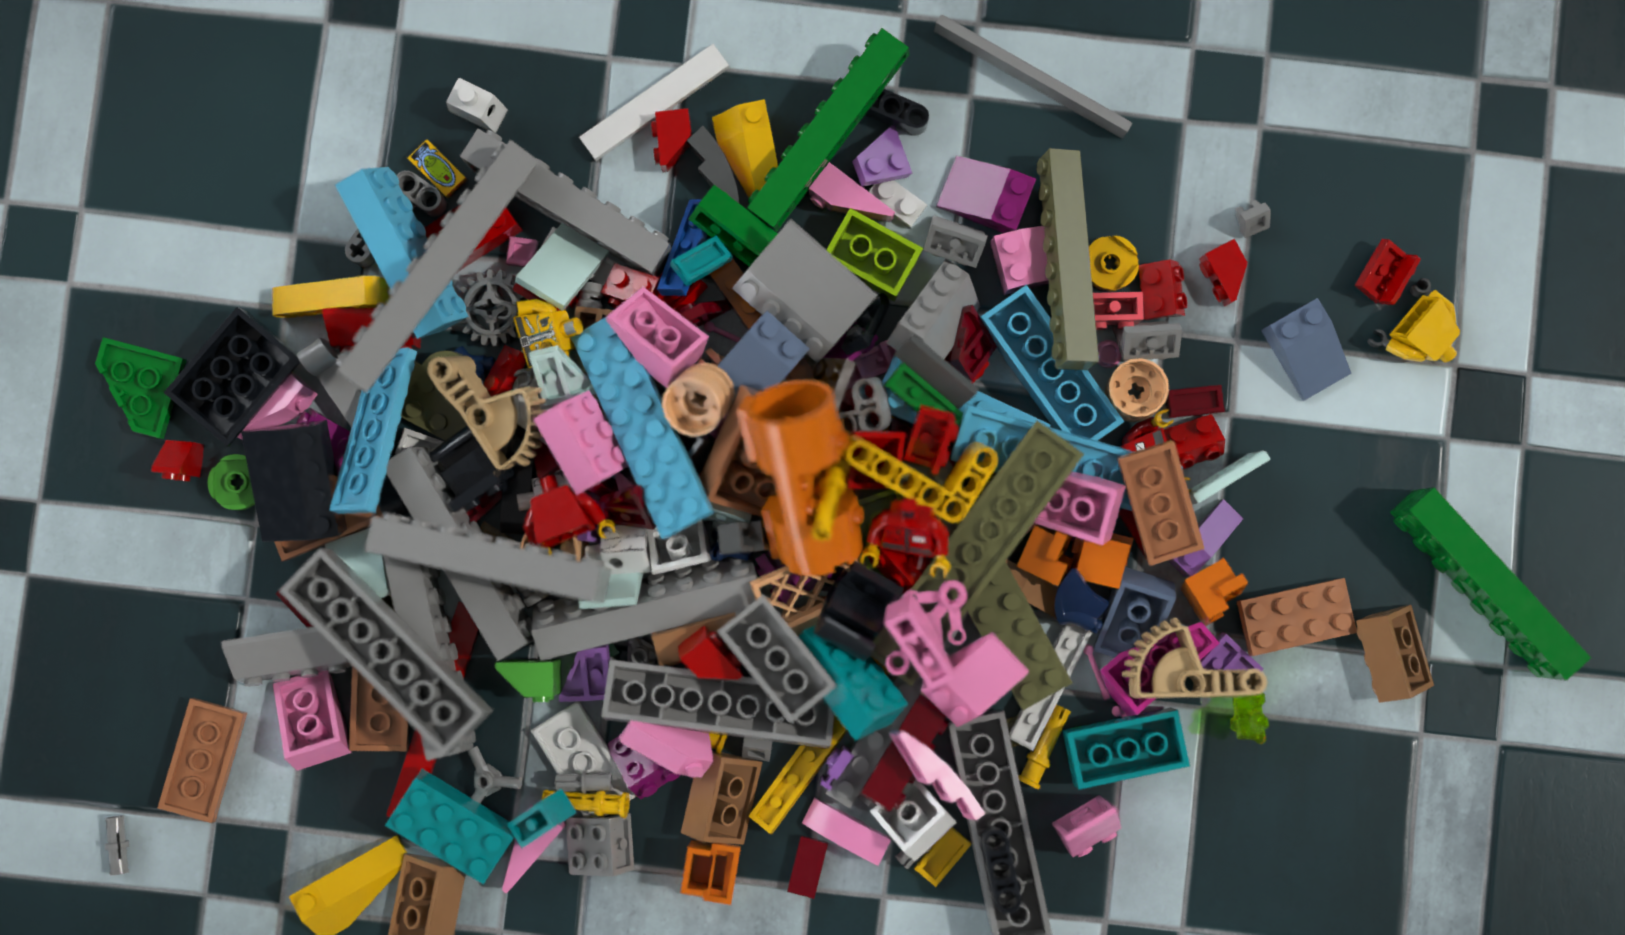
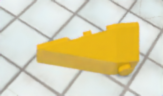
M765 99L736 105L712 118L717 143L748 198H750L755 190H761L766 183L764 179L767 173L773 167H778Z
M396 835L290 895L289 899L301 921L316 935H335L348 928L401 871L404 854L408 853L399 836Z

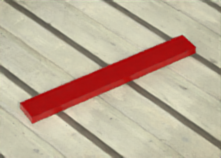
M458 601L451 622L452 632H449L448 635L450 644L454 643L458 652V659L454 660L456 671L460 670L464 679L480 630L464 603ZM416 728L386 814L388 817H391L420 770L424 769L432 774L437 760L435 758L426 761L421 733Z

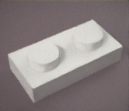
M894 180L874 184L869 193L895 211L894 217L910 229L927 207L926 203Z

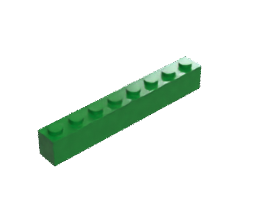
M883 28L877 34L873 33L865 43L866 50L861 56L856 55L848 66L850 70L844 79L839 78L831 89L833 94L827 101L823 100L818 105L814 113L816 114L815 118L810 124L807 122L803 125L798 133L800 138L794 146L789 145L781 156L782 162L777 168L773 167L767 173L764 179L766 183L761 190H755L750 196L748 210L775 232L780 229L807 193L809 187L831 161L909 57V47Z

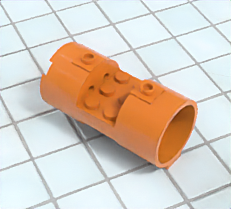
M795 380L773 385L753 396H746L737 409L749 462H757L758 467L762 471L774 475L778 495H769L761 510L772 559H780L781 564L788 566L790 572L804 576L825 575L833 573V567L845 562L849 565L859 558L864 549L860 526L863 522V509L859 507L857 495H854L852 489L845 487V492L839 496L831 539L819 541L812 536L822 492L819 483L824 478V468L835 461H839L844 449L848 447V434L846 431H843L842 421L838 418L833 390L822 382Z

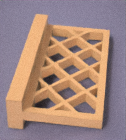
M859 556L856 561L861 564V557ZM843 563L838 566L844 568L843 573L850 565ZM784 566L749 582L755 600L762 596L760 587L769 583L776 585L771 597L766 598L772 606L784 609L781 617L795 635L798 636L804 629L816 625L826 596H820L819 593L825 582L833 584L836 580L827 578L829 574L810 576L818 579V582L813 591L809 592L802 589L808 576L801 575L796 586L785 583L792 572L789 571L788 566ZM782 588L793 591L787 604L776 601ZM799 594L809 597L805 606L800 608L793 607Z

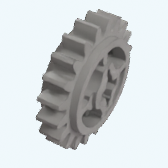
M488 269L487 277L485 274L477 272L478 281L468 278L467 281L470 288L460 287V290L465 294L461 298L466 305V312L469 317L458 323L467 324L463 329V333L470 334L473 332L471 340L478 341L481 339L482 345L488 346L491 341L493 346L498 347L500 346V339L503 343L510 344V335L519 338L513 317L518 316L517 313L511 314L507 323L501 327L504 319H499L497 316H506L508 308L501 305L503 307H498L492 312L485 309H490V307L501 302H507L503 299L501 293H498V286L504 288L510 295L512 301L507 302L510 305H515L516 302L526 299L513 291L516 276L510 274L506 277V272L499 270L496 276L494 270ZM487 289V292H484V296L482 297V299L476 302L479 295ZM476 315L484 317L486 323H489V330L485 329L478 322Z

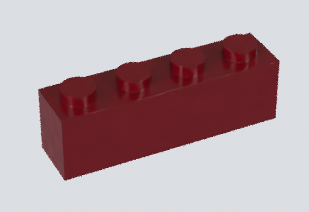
M919 694L898 731L907 733L933 751L935 745L931 742L936 734L940 736L943 734L950 721L945 719L947 716L931 700ZM893 739L859 794L888 813L892 811L893 807L897 810L900 808L906 797V794L902 793L907 783L913 785L916 780Z

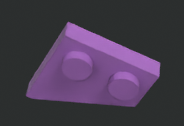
M895 125L889 127L852 161L861 187L908 178L912 174Z
M1223 632L1216 638L1219 644L1200 660L1205 670L1258 669L1262 672L1264 669Z
M608 644L576 653L563 690L559 696V702L604 700L610 663Z

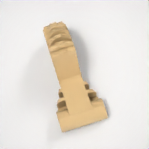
M464 355L432 359L428 366V374L437 389L460 412L494 467L498 470H507L518 463L522 466L529 465L531 462L528 457L533 458L537 455L534 448H540L543 445L537 439L543 437L534 421V418L547 411L545 409L541 410L540 406L546 400L544 398L539 399L537 395L543 389L540 387H524L491 397L487 388L482 384L481 378H478L476 375V365L471 357ZM523 394L528 413L527 431L521 447L508 461L501 448L510 441L517 426V408L512 397ZM481 410L486 414L484 423L480 419Z
M1177 618L1170 619V624L1167 621L1160 622V628L1156 625L1150 627L1151 634L1144 632L1141 635L1144 642L1141 640L1134 642L1135 647L1139 651L1132 649L1128 652L1134 658V661L1126 660L1124 663L1131 670L1122 672V676L1129 678V694L1134 699L1237 698L1261 694L1267 687L1266 676L1258 669H1203L1188 627L1181 626ZM1171 632H1175L1181 648L1168 652L1158 662L1152 680L1153 693H1141L1140 672L1145 656L1159 639ZM1186 677L1191 678L1194 686L1191 692L1184 686Z

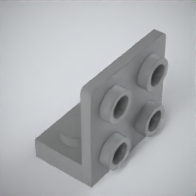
M933 216L923 251L937 257L956 261L961 265L976 268L985 246L987 235L983 231Z
M1167 321L1143 322L1134 326L1123 327V330L1118 329V325H1113V333L1123 361L1140 358L1164 360L1179 357L1182 337L1180 323L1168 324Z
M628 813L627 818H621L620 815H612L605 818L570 817L566 819L568 863L571 875L616 876L634 870L631 813Z

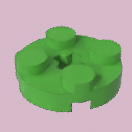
M233 454L223 457L209 472L208 490L210 495L226 509L245 510L255 505L246 456ZM238 474L244 480V484L241 485L239 490H237L236 486L231 485V480H235Z

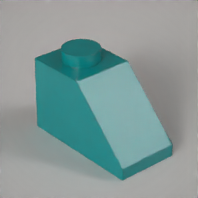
M561 788L509 822L507 826L520 847L524 848L577 812Z

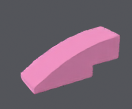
M815 797L802 821V824L877 866H879L891 841L890 836Z

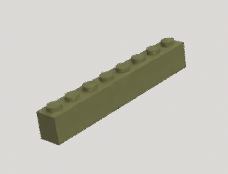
M1049 148L1037 162V174L1040 175L1039 199L1042 201L1043 208L1041 224L1045 232L1043 250L1047 256L1045 276L1049 280L1047 301L1051 306L1049 326L1050 331L1053 332L1054 341L1052 357L1055 359L1056 369L1088 370L1099 362L1081 156L1080 151Z

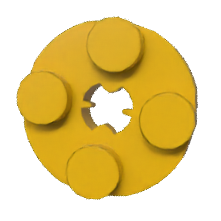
M1113 235L1112 237L1098 238L1089 246L1093 286L1100 290L1114 292L1132 282L1138 273L1139 264L1136 248L1130 241L1121 236ZM1112 256L1116 259V270L1112 268L1108 270L1105 267V257L1110 259Z

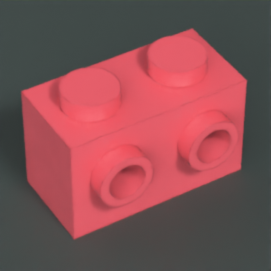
M1143 292L1093 293L1096 330L1107 329V325H1118V329L1123 330V327L1134 326L1144 320Z

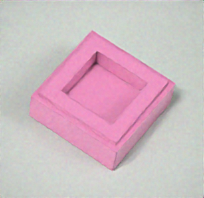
M509 237L506 264L524 267L537 253L538 241Z

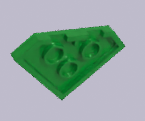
M103 337L95 365L99 372L104 375L110 386L109 390L118 406L123 409L129 420L127 421L133 432L164 439L174 401L163 392L185 368L187 360Z

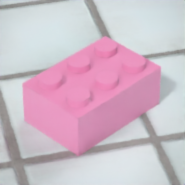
M589 390L557 404L534 418L537 427L576 495L629 466L612 427L606 421L598 402Z

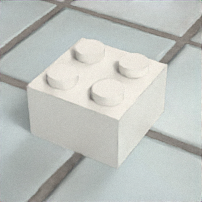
M915 780L913 785L907 783L902 792L906 794V797L898 810L893 807L892 811L888 813L876 805L870 811L903 852L914 861L957 823L924 784L917 782V780Z

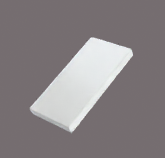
M576 701L531 730L557 774H582L583 771H586L587 774L612 773V790L605 791L606 794L622 795L623 792H628L630 800L636 797L628 789L610 754L607 743L581 701ZM568 791V792L582 793V791ZM586 791L587 794H596V792H599V791ZM580 810L584 817L603 818L608 815L597 816L594 814V811Z

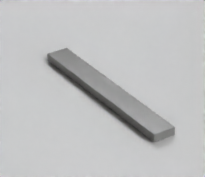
M940 15L934 29L935 33L1122 139L1130 129L1131 121L948 17Z

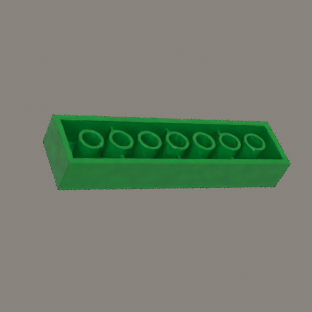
M1435 487L1413 490L1390 511L1395 518L1393 521L1396 526L1404 532L1407 531L1414 538L1413 544L1420 551L1428 553L1433 559V566L1441 573H1446L1450 577L1453 588L1459 593L1465 594L1471 600L1470 606L1478 614H1484L1490 621V628L1496 634L1503 635L1507 639L1510 650L1517 656H1522L1529 663L1527 667L1538 678L1567 681L1591 659L1588 653Z

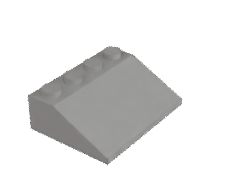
M792 219L732 288L762 315L766 311L771 313L809 348L806 354L817 363L877 296L875 292Z

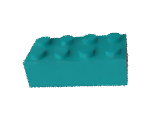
M815 626L804 629L798 636L799 640L836 684V687L827 693L823 699L853 738L858 740L892 724L908 706V702L874 659L870 656L863 662L814 634Z
M1171 707L1062 730L1073 785L1078 789L1190 767L1179 711Z
M424 769L420 770L385 825L483 885L514 838V835L507 826L510 821L474 801L469 796Z

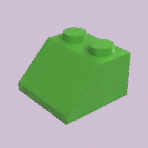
M546 659L542 661L504 660L495 663V669L524 697H532V702H550V700H554V696L562 692V659Z

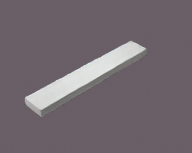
M712 44L579 138L595 161H597L645 128L651 121H655L656 111L672 109L729 69V65L715 45Z
M1073 624L1063 625L1053 644V648L1069 677L1092 635L1090 630L1085 631ZM1064 688L1031 707L1020 710L1009 731L1010 739L1033 751Z

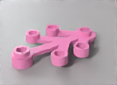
M950 580L943 583L938 591L917 592L909 590L904 594L903 597L911 593L915 594L918 603L939 602L932 612L925 613L943 649L940 619L947 610L949 611L951 630L948 634L950 642L959 645L965 641L966 632L962 628L960 607L966 602L967 591L962 583ZM951 589L958 592V598L955 600H950L947 597V592ZM955 630H959L963 634V638L959 641L952 638V632ZM903 649L893 651L886 660L887 669L894 675L905 673L910 665V660ZM901 657L904 660V665L901 667L895 666L893 659Z

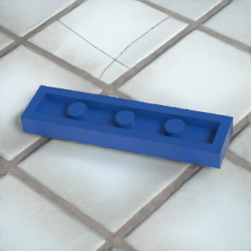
M702 199L689 200L657 287L661 296H686L689 286L683 283L670 266L671 260L706 241L708 234L688 220Z

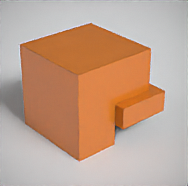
M1039 524L1035 525L1016 567L1059 586L1074 561L1073 558L1064 555L1073 536Z
M1112 533L1111 539L1105 544L1100 545L1074 536L1071 552L1074 553V561L1070 569L1076 568L1085 581L1119 589L1134 538Z
M1223 558L1185 579L1181 591L1199 620L1207 626L1224 616L1222 612L1229 609L1226 603L1241 595L1248 581L1243 574L1235 576L1227 561Z
M691 840L688 846L680 893L703 897V901L731 905L741 846Z

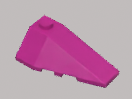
M1202 621L1188 626L1198 657L1201 660L1219 642ZM1175 632L1159 639L1145 656L1140 672L1141 693H1153L1152 680L1158 662L1168 652L1181 648ZM1136 647L1119 653L1099 670L1110 696L1127 716L1138 715L1156 699L1132 698L1129 694V678L1122 676L1123 671L1131 670L1124 663L1126 660L1134 661V658L1128 652L1132 649L1139 651Z

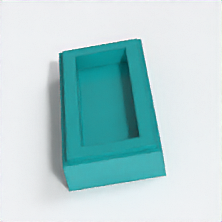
M716 235L671 260L670 266L683 283L689 286L731 262L733 256Z

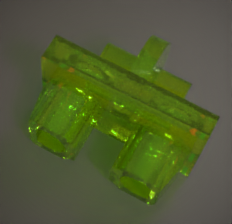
M1262 692L1257 695L1232 698L1234 717L1230 719V728L1236 732L1237 739H1248L1255 741L1257 744H1264L1266 742L1265 730L1269 727L1268 718L1263 714L1262 705L1266 702L1265 694Z

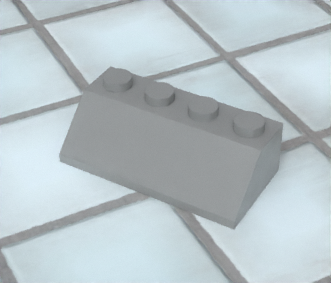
M945 259L900 320L888 339L887 344L897 350L914 334L940 357L945 359L954 346L962 308L967 305H973L976 311H978L981 307L969 274Z
M764 595L718 630L721 638L789 723L796 720L836 687V684Z
M316 627L222 641V648L234 680L245 683L247 687L262 685L263 680L273 679V682H285L290 680V676L301 675L302 678L318 676V672L329 670V673H341L346 671V667L352 666Z

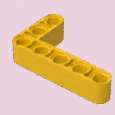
M360 276L273 287L272 316L295 318L322 315V308H377L380 303L386 305L392 298L388 294L391 289L385 278L378 276Z
M858 436L848 437V447L842 453V456L854 467L907 498L915 499L918 504L932 507L935 514L952 523L959 522L966 516L998 463L997 454L993 449L983 443L973 442L965 448L943 486ZM861 445V453L857 457H851L854 447ZM981 452H985L984 459L977 463V456ZM880 460H885L884 468L880 471H875L876 464ZM909 474L908 481L903 485H899L901 476ZM970 476L968 485L961 488L962 480ZM932 487L931 495L923 499V492L927 488ZM955 501L954 508L946 512L947 505Z

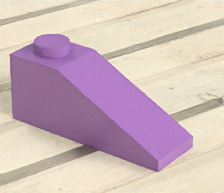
M1222 499L1198 523L1205 549L1167 561L1183 577H1191L1216 553L1243 518Z

